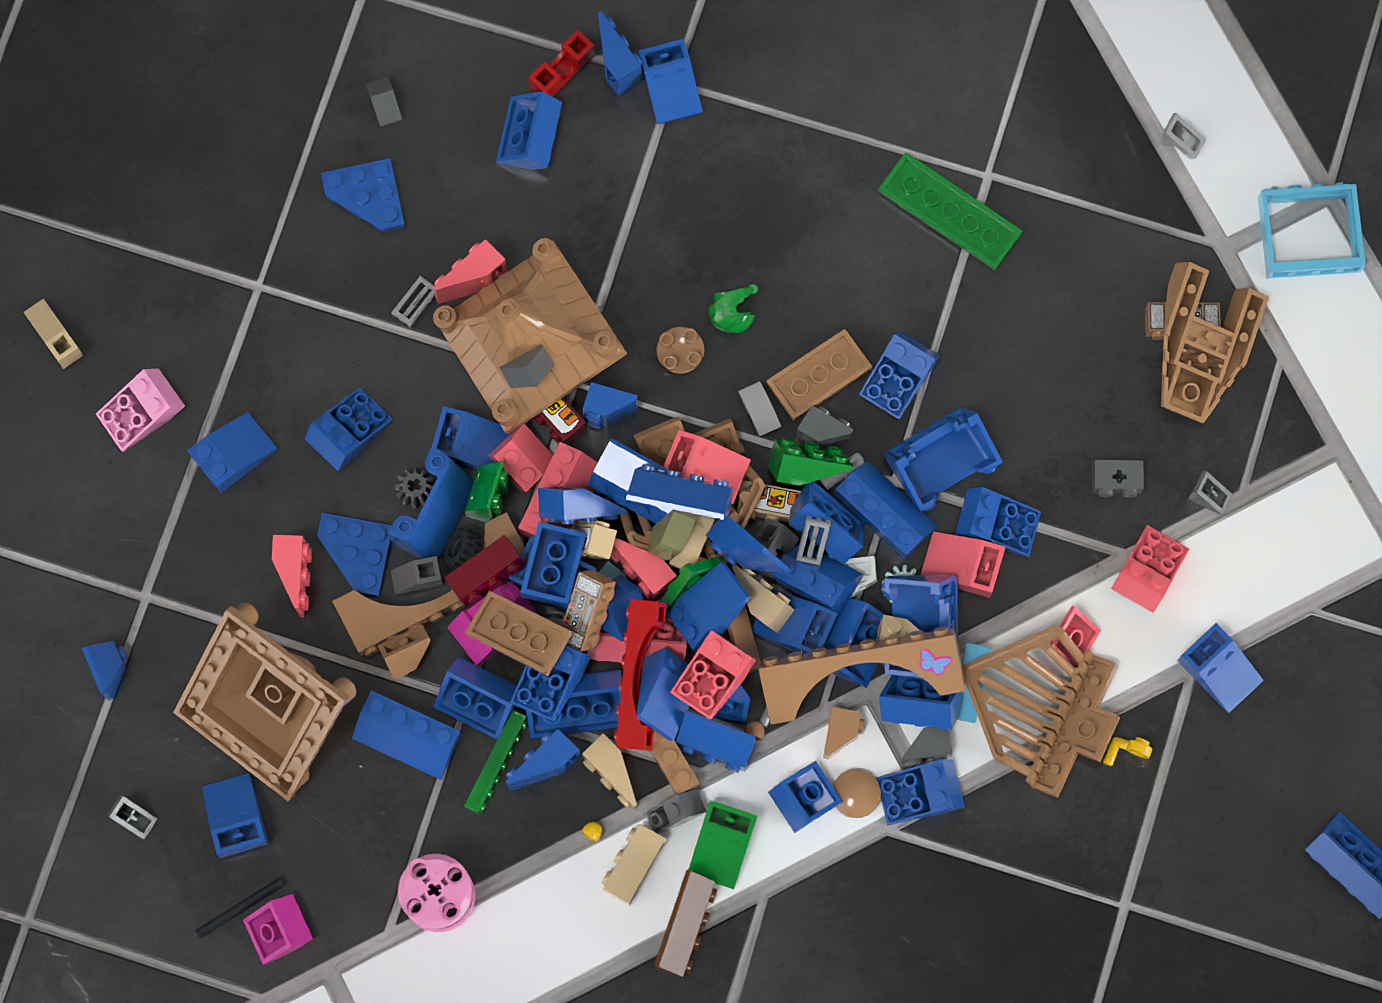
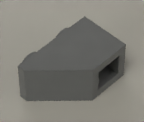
M812 405L799 425L796 435L808 442L823 446L850 439L854 429L850 428L851 424L844 419L839 418L837 420L830 416L831 413L821 406L816 408Z
M437 556L414 560L391 570L395 595L443 585Z
M923 728L903 755L902 764L908 763L909 767L923 765V761H937L951 757L953 752L949 729Z
M696 789L678 794L647 811L646 814L653 831L660 834L689 822L707 811Z

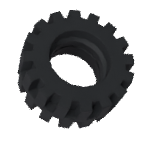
M463 526L456 528V532L453 531L451 533V537L447 539V544L444 545L445 551L442 553L444 565L456 570L483 550V537L479 533Z

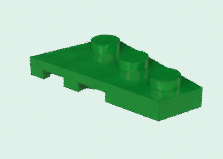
M718 557L693 564L687 563L679 570L680 574L677 579L668 585L666 594L657 601L667 603L665 619L669 618L667 614L679 597L721 562Z

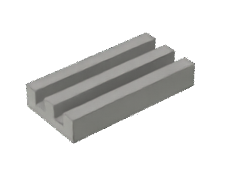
M420 276L391 312L392 315L412 328L434 300V285ZM422 284L425 285L404 314H401V310ZM431 289L432 291L429 293L426 299L422 302V304L415 311L412 317L408 319L412 311L416 308V306L423 299L426 293Z
M807 515L796 556L797 561L820 565L831 520L826 519L825 522L821 521V518L812 519V516ZM812 525L814 529L807 556H803L809 528ZM819 527L824 528L817 556L812 558Z

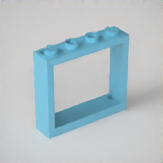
M1339 182L1334 184V186H1325L1323 183H1318L1304 188L1301 185H1292L1287 187V189H1278V187L1272 186L1271 189L1261 190L1258 196V207L1267 279L1362 272L1366 264L1356 184L1348 185ZM1345 199L1352 258L1274 262L1268 204Z

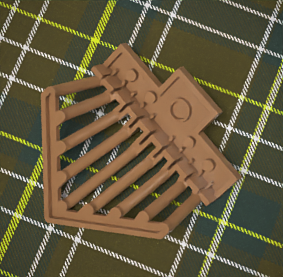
M677 416L635 434L634 438L641 455L664 466L678 430L684 431L680 418ZM730 418L694 433V435L701 436L735 453L745 452ZM750 465L745 475L752 484L748 492L741 484L737 495L741 499L742 504L738 512L735 511L731 504L728 515L743 529L765 487L761 477ZM606 496L608 501L627 510V514L619 515L629 543L649 551L652 532L649 520L637 514L644 535L636 533L628 508ZM715 518V519H714V522H713V524H712V527H713V526L715 525V523L719 520V518ZM707 537L703 545L707 558L699 556L697 562L718 557L721 562L727 565L728 561L723 557L726 553L723 552L721 555L717 553L716 555Z
M1053 625L962 665L965 683L993 758L997 762L1028 776L1026 782L1032 788L1058 798L1078 754L1098 762L1101 761L1120 719L1118 715L1099 708L1118 667L1116 663L1095 656L1088 649L1082 654L1066 631L1060 626ZM1059 639L1079 664L1078 667L1072 666L1049 642ZM1035 648L1044 651L1072 678L1071 682L1060 678L1027 654V652ZM1014 657L1019 659L1062 690L1065 696L1048 690L1004 662ZM989 668L996 669L1058 706L1059 709L1056 710L1040 704L985 675L982 671ZM978 682L1053 721L1052 724L1036 719L991 695L988 691L980 689ZM986 703L1046 734V737L1034 735L999 716L997 713L988 711ZM994 724L1040 748V750L1032 751L1008 738L1006 735L997 733ZM1001 745L1034 762L1033 765L1027 766L1008 756L1003 751Z

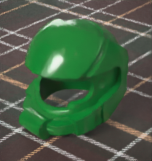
M751 284L749 287L729 292L713 293L714 304L709 306L708 309L712 324L718 330L726 333H742L747 330L753 323L756 315H752V312L738 313L737 306L744 302L745 298L749 297L750 294L757 293L758 287L755 284Z

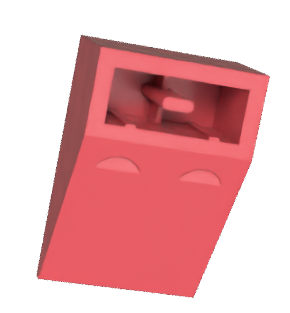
M486 239L481 244L479 242L476 243L469 250L470 254L466 258L457 260L453 264L452 270L446 276L443 274L435 281L433 290L436 301L440 304L480 292V290L508 272L505 258Z
M678 430L663 467L680 471V476L690 478V474L704 476V481L714 483V479L729 481L728 486L734 487L731 504H733L751 460L701 436Z
M1147 525L1111 589L1154 613L1187 555L1189 548Z
M933 532L921 575L956 576L958 589L990 598L1005 547L984 540Z
M273 535L272 561L294 608L300 617H304V610L309 609V596H306V586H310V572H308L307 563H311L312 549L309 548V543H306L303 536Z
M615 538L610 557L615 563L621 562L624 574L631 582L635 580L638 583L639 589L646 600L650 598L652 601H658L668 591V585L677 579V575L658 556Z
M711 630L670 693L711 720L744 681L757 660Z

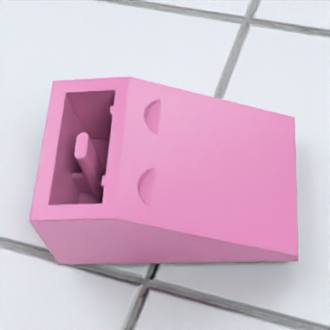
M159 368L143 369L102 407L96 415L120 450L124 452L170 421L185 405Z

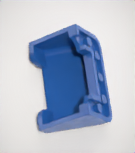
M965 407L952 411L892 447L884 454L889 466L919 511H928L934 508L939 493L974 472L989 474L997 469V465L1002 463L979 415Z
M431 447L425 460V467L429 473L436 476L437 480L417 520L409 516H400L393 522L388 532L393 546L421 559L437 556V559L442 556L445 550L444 545L447 544L448 537H451V533L455 530L466 508L474 482L472 476L442 451Z
M909 575L888 576L885 578L882 584V593L886 596L887 600H892L893 617L909 620L920 631H924V633L933 632L935 628L947 626L948 629L954 628L958 644V582L956 576ZM882 663L885 666V674L920 677L916 673L900 666Z

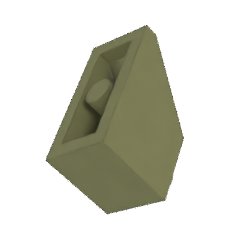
M672 509L652 527L649 553L658 556L662 560L671 561L682 551L696 520V515Z

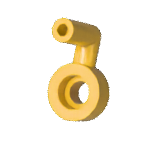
M1114 737L1103 763L1113 766L1119 748L1145 759L1150 758L1153 749L1149 746L1150 743L1142 738L1136 737L1135 740L1128 741Z

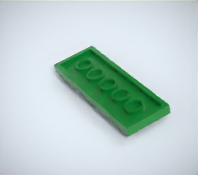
M905 152L878 190L888 199L993 270L997 269L1022 234L1021 229L907 152Z

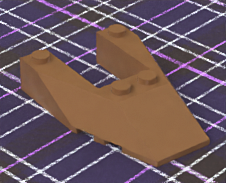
M1191 262L1175 263L1167 290L1161 407L1197 422L1204 423L1221 400L1219 398L1223 392L1234 382L1236 374L1247 364L1269 296L1251 288L1235 289L1221 328L1194 316L1209 270Z

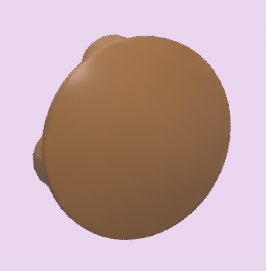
M675 327L660 336L657 344V356L661 365L668 371L678 374L687 373L694 370L701 363L704 356V344L694 329Z
M861 769L845 771L838 776L833 784V788L842 800V803L836 806V808L846 817H866L877 808L880 802L881 790L879 783L867 771Z

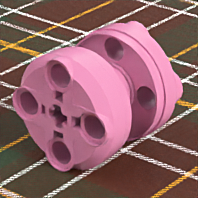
M429 854L415 859L405 869L399 881L398 896L404 912L417 926L426 931L434 933L452 931L464 924L474 908L475 888L464 867L449 856ZM427 870L423 877L418 878V874L421 871ZM456 875H462L459 881L452 882ZM439 891L441 894L436 897L434 893ZM422 905L419 912L413 913V909L416 906ZM456 909V915L448 918V913Z

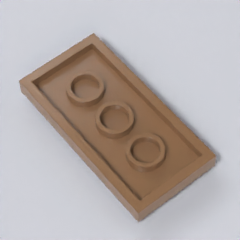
M844 329L768 379L766 384L790 418L795 421L807 413L812 405L816 407L872 370V366L846 329Z
M491 591L488 592L465 632L469 637L546 676L550 674L572 635L569 630Z

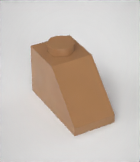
M420 625L378 645L393 679L405 676L409 672L416 670L430 643V639L423 625Z
M832 707L823 759H829L855 741L858 733L862 734L865 719H860L861 712Z

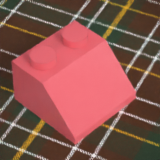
M525 424L515 429L488 455L494 463L504 462L505 470L508 471L507 476L523 492H527L544 475L553 457L550 451Z

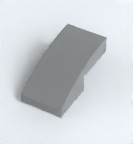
M760 381L738 391L758 436L781 427Z

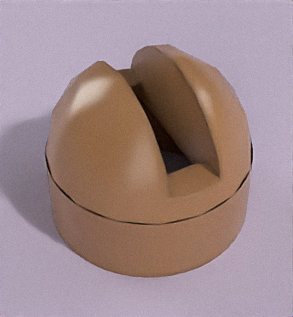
M752 721L747 725L744 733L756 737V741H762L765 730L760 722Z

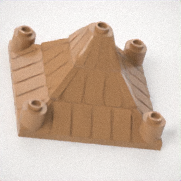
M542 238L534 244L533 255L499 277L496 281L480 290V292L474 294L454 309L450 306H441L433 315L435 325L444 334L492 410L493 417L500 423L507 435L628 354L555 242L547 238ZM542 344L553 363V367L537 387L510 388L499 367Z
M241 603L237 607L231 606L225 611L173 713L276 793L290 801L297 790L308 781V769L342 708L355 697L356 688L347 678H338L332 684L322 679L316 673L314 665L309 660L288 652L277 642L271 640L264 632L254 626L258 620L256 609L249 603Z

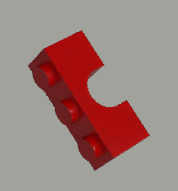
M577 30L561 45V52L550 64L544 62L528 77L529 87L534 92L542 91L553 97L595 56V45Z

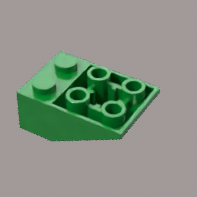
M790 438L774 439L768 467L777 482L794 485L807 484L853 469V465L839 447L828 446V448H822L813 442L800 444Z
M504 462L478 466L465 508L466 517L488 522L502 514V496H507L510 488L509 477L507 476L508 471L505 470Z
M710 800L688 870L714 881L715 884L734 890L757 821V815Z

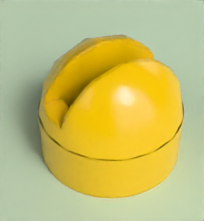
M589 822L583 827L581 833L592 842L597 843L601 838L602 828L597 822Z

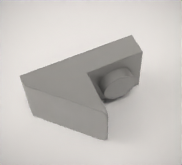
M1173 113L1163 131L1162 145L1175 146L1189 159H1196L1206 139L1177 113Z

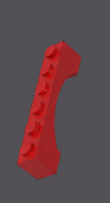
M631 599L630 605L627 607L628 629L624 633L626 651L622 657V668L624 671L623 678L619 683L621 702L617 707L619 722L614 734L616 748L653 750L654 729L637 718L644 658L655 633L659 628L665 627L667 603Z

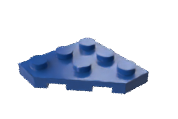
M390 158L321 173L327 199L341 205L348 212L372 224L381 232L405 227Z
M322 513L317 537L353 590L359 594L379 597L391 544L388 532L392 525Z

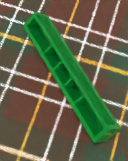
M514 710L512 711L464 805L466 809L476 814H480V812L485 810L487 805L485 802L487 798H491L494 791L492 788L494 784H498L501 778L499 774L501 770H505L508 764L506 760L508 756H512L514 752L513 746L515 743L518 744L521 738L520 732L522 729L525 730L528 721H526L527 716Z

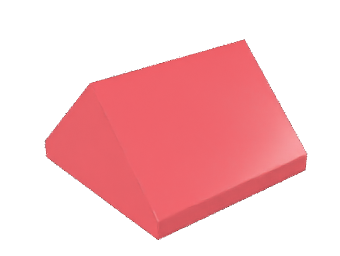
M1075 606L1070 607L1060 624V627L1066 631L1082 654H1084L1086 649H1091L1101 632ZM1059 639L1050 642L1072 666L1078 667L1079 664Z

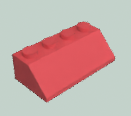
M559 442L538 488L562 486L582 488L593 493L594 489L590 488L588 483L598 462L582 451ZM538 488L518 527L519 533L528 538L531 535L535 537L538 522L567 529L569 527V524H562L561 522L549 523L548 518L539 517Z
M666 618L665 627L659 628L655 633L645 657L666 647L682 660H686L688 643L670 618ZM600 629L599 642L594 649L587 651V655L591 656L590 659L596 661H612L622 664V657L626 651L625 642L619 641L603 629Z

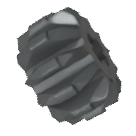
M414 467V473L410 474L409 469H405L406 477L398 475L397 478L401 483L395 484V489L399 491L396 494L397 498H404L402 503L405 506L410 502L412 508L417 507V502L424 506V499L428 498L429 492H431L434 486L431 485L435 481L433 476L427 477L428 471L426 469L420 474L418 467ZM419 484L420 490L415 489L412 492L410 486H417Z

